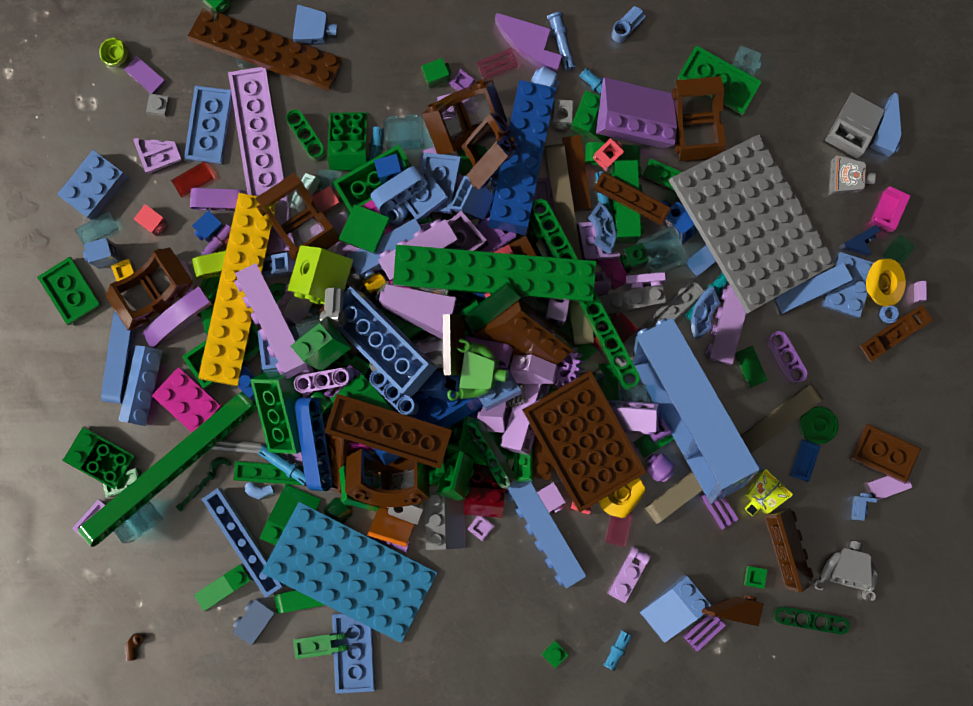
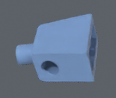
M297 5L292 38L294 43L320 45L325 44L326 34L337 36L338 24L328 23L327 13Z
M464 176L449 208L458 213L462 211L465 216L472 219L483 220L485 216L489 218L492 209L490 205L494 199L493 194L487 187L480 190L474 188L470 183L471 180Z

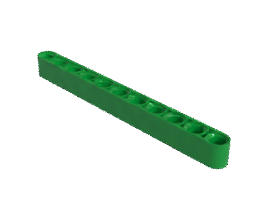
M544 199L536 200L532 205V216L554 258L570 257L571 259L578 260L548 202ZM539 207H543L546 211L544 213H538L536 212V209ZM546 224H552L554 225V229L547 230L544 226ZM560 240L563 242V245L556 247L553 242ZM594 290L592 302H577L622 387L626 390H633L639 383V373ZM596 307L599 313L593 315L589 312V309ZM605 324L608 330L601 332L598 330V325ZM614 341L617 347L610 349L607 347V343ZM622 358L626 361V365L618 366L616 360ZM633 376L635 383L628 384L625 381V377Z
M243 391L238 393L79 528L78 533L91 547L101 543L256 410V403Z

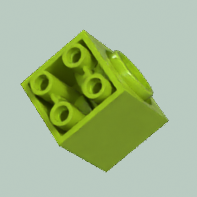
M300 245L287 291L295 293L294 297L308 299L312 303L325 305V289L340 288L345 290L353 259L323 248Z

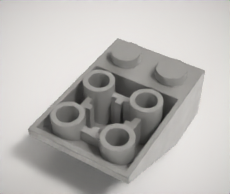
M851 92L824 141L858 159L871 141L885 110Z

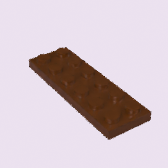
M336 394L324 433L440 469L452 430Z

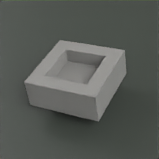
M149 94L146 112L166 117L169 97Z

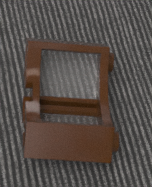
M479 80L474 83L475 85L456 91L427 106L428 109L422 113L437 154L454 153L465 143L467 138L471 136L489 113H499L504 121L507 122L493 80Z
M295 173L255 198L259 204L257 206L258 211L262 216L266 215L290 250L288 253L294 262L297 259L300 245L327 250L340 241L336 230L323 213L317 210L313 204L314 200Z
M360 449L346 457L345 493L361 502L381 507H404L420 504L430 499L429 465L406 458H399L385 466L380 457Z

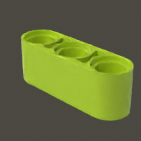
M226 251L193 258L192 262L196 279L221 276Z

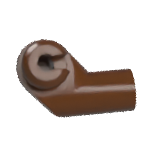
M140 633L132 634L125 642L126 661L136 660L135 649L144 641Z

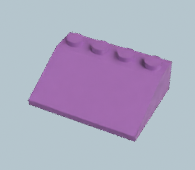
M603 78L596 134L663 149L675 145L677 123L672 93Z

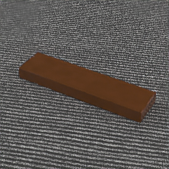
M581 135L562 137L574 212L591 210Z
M602 172L593 190L661 226L671 207L605 172Z

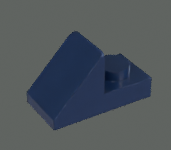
M875 225L839 247L841 250L867 257L872 253L866 243L876 239L875 234L880 232V229Z

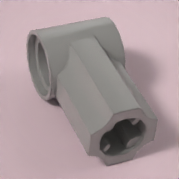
M325 289V307L320 314V321L327 317L335 328H343L346 324V315L343 311V289Z

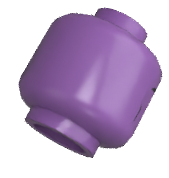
M653 453L647 458L645 470L655 481L665 482L674 474V464L665 454L655 455Z

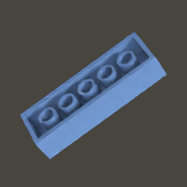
M350 286L343 294V311L346 315V324L343 328L337 329L401 394L412 397L438 367L360 290Z

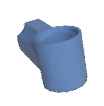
M634 6L621 20L614 24L611 34L612 39L618 43L626 41L628 36L646 18L644 12L639 7ZM617 29H622L625 33L620 34L617 32Z

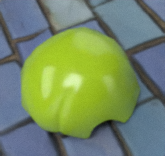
M109 38L101 44L99 50L100 59L106 65L114 67L126 62L128 48L123 41L118 38Z

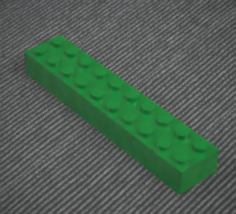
M396 244L393 286L492 294L508 282L521 293V297L592 302L596 261Z

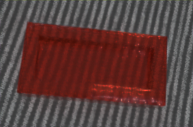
M203 161L171 181L182 198L191 193L192 188H199L213 180L214 177Z

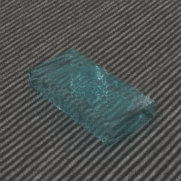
M108 211L76 228L75 231L84 246V244L99 240L119 228Z

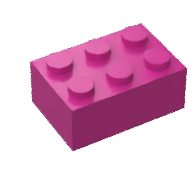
M179 367L152 395L191 432L196 430L223 407L219 401L184 369Z

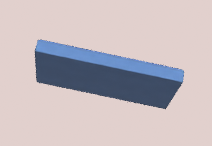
M195 85L184 154L185 160L223 164L232 104L231 90Z
M342 613L332 614L333 635L347 633V638L333 640L334 647L340 645H348L349 650L334 653L336 694L375 691L372 628Z

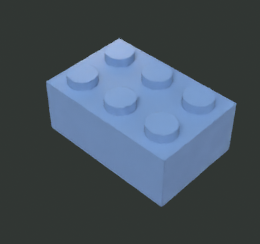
M92 150L57 195L91 221H94L124 184L128 176Z

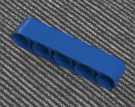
M299 397L295 400L294 411L306 485L309 490L329 491L332 487V474L324 433L321 404L317 398Z

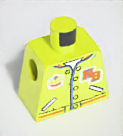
M763 469L745 494L751 502L744 509L751 516H754L759 510L768 514L793 494L767 469Z

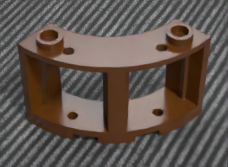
M721 76L676 80L675 88L672 89L671 93L672 100H675L677 142L674 145L675 154H679V160L710 159L726 151L724 123H721L720 111H723L724 98ZM712 95V112L682 113L683 97ZM713 123L715 143L685 146L683 125Z
M489 113L461 146L473 166L466 176L471 180V185L478 190L485 188L490 178L500 166L516 153V140L514 137H510L511 129L499 113ZM492 128L497 142L482 157L475 146L488 130Z
M170 247L153 251L149 260L136 272L110 284L106 297L129 331L151 322L149 318L157 313L161 315L173 305L172 302L178 297L182 298L186 294L193 281ZM160 266L171 281L170 286L163 294L160 293L150 277ZM141 283L153 302L132 312L120 293Z

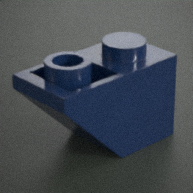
M434 371L417 392L450 402L451 400L448 399L447 393L449 390H452L450 395L451 398H454L455 392H459L461 377L444 375V372Z

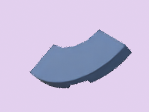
M599 202L588 219L596 229L594 244L607 254H610L614 248L617 233L611 213Z
M711 286L703 292L693 309L691 329L693 337L699 339L712 329V314L720 304L717 293Z

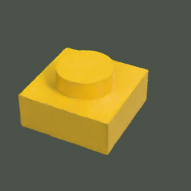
M130 259L111 265L116 281H120L135 272Z
M379 272L367 280H362L369 293L378 292L387 285Z

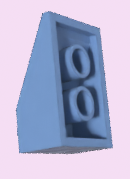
M683 575L643 608L640 613L665 643L698 620L704 614L702 609L711 606V604L688 576Z

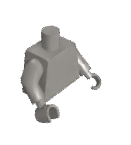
M851 541L849 549L843 548L840 552L832 555L827 560L820 574L821 579L815 581V588L824 590V587H818L817 583H825L826 580L863 590L862 598L866 600L867 594L871 593L870 600L874 601L876 595L873 590L876 589L878 572L871 561V556L861 552L862 543Z

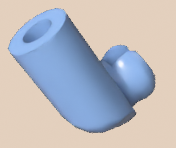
M248 482L245 485L246 494L256 499H262L275 493L272 485L263 488L257 487L254 482Z

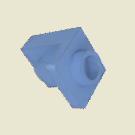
M866 493L854 496L851 519L865 521V517L868 515L866 502L878 503V499L872 498V494Z

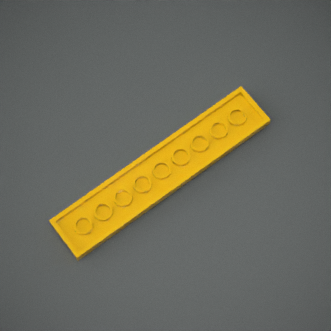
M238 194L198 377L201 380L238 386L252 322L250 314L254 312L251 307L247 308L243 297L246 295L244 291L239 292L234 282L238 280L235 273L256 263L262 274L272 224L266 215L262 216L257 209L259 204L255 198L258 196ZM277 202L269 207L273 215L275 214Z

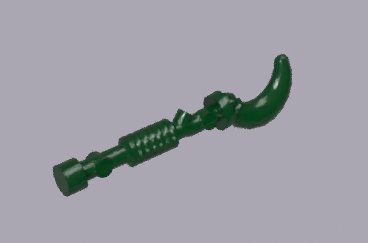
M217 457L211 461L209 471L206 473L207 476L192 488L188 496L181 503L175 506L180 512L191 499L196 497L202 490V487H206V482L210 479H215V470L219 465H232L227 458Z

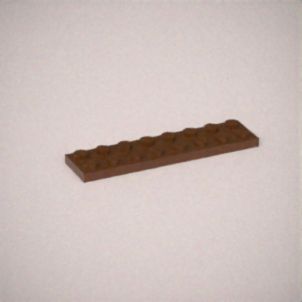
M202 8L188 34V41L326 91L330 90L343 63V58L302 43H294L293 40L206 8Z

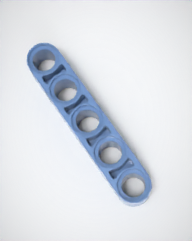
M115 310L111 325L101 401L122 404L127 385L135 329L128 331Z

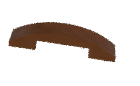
M920 305L860 345V348L868 360L872 362L887 352V350L933 321L924 306Z

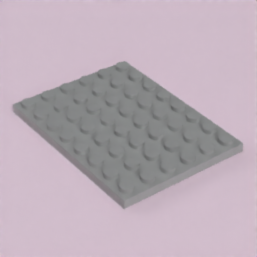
M759 134L669 179L670 184L746 313L755 310L836 264Z

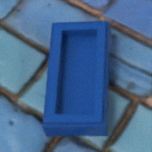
M802 439L789 476L809 482L821 446Z

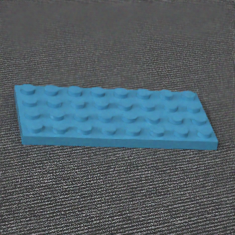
M298 502L262 570L263 574L402 643L437 575L436 571L301 502Z

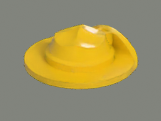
M893 259L876 261L871 266L866 279V290L871 298L878 305L888 307L898 303L904 294L906 279L900 264Z
M637 478L598 502L601 508L608 514L625 518L640 502L645 493V487L641 479Z

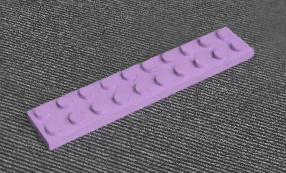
M263 67L228 72L247 194L253 196L261 195L284 179L267 69ZM287 196L276 204L274 217L280 225L291 219ZM272 226L266 256L289 252L290 250ZM292 231L289 234H287V236L295 245L294 235Z

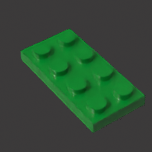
M696 45L677 79L686 80L721 76L724 87L723 105L743 115L762 81Z

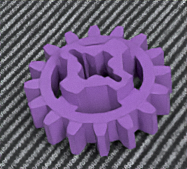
M572 347L573 352L556 364L558 367L554 381L556 385L567 384L580 376L578 374L579 371L584 370L580 367L584 363V361L580 360L582 353H577V347Z

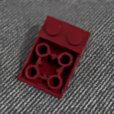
M473 463L474 472L468 483L469 492L465 497L464 515L502 518L505 489L499 486L487 466Z

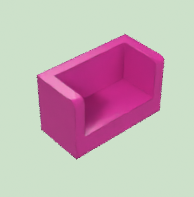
M890 186L886 188L870 224L873 226L877 225L878 228L889 233L896 230L910 195Z

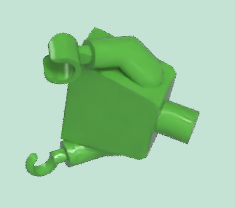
M464 338L459 339L460 342L465 343L463 348L457 347L460 352H464L459 386L461 389H459V392H455L454 398H451L452 390H449L447 393L449 400L454 401L458 397L460 399L477 398L487 394L490 389L494 388L496 381L507 382L508 370L498 369L499 359L495 358V354L488 347L474 342L468 343Z

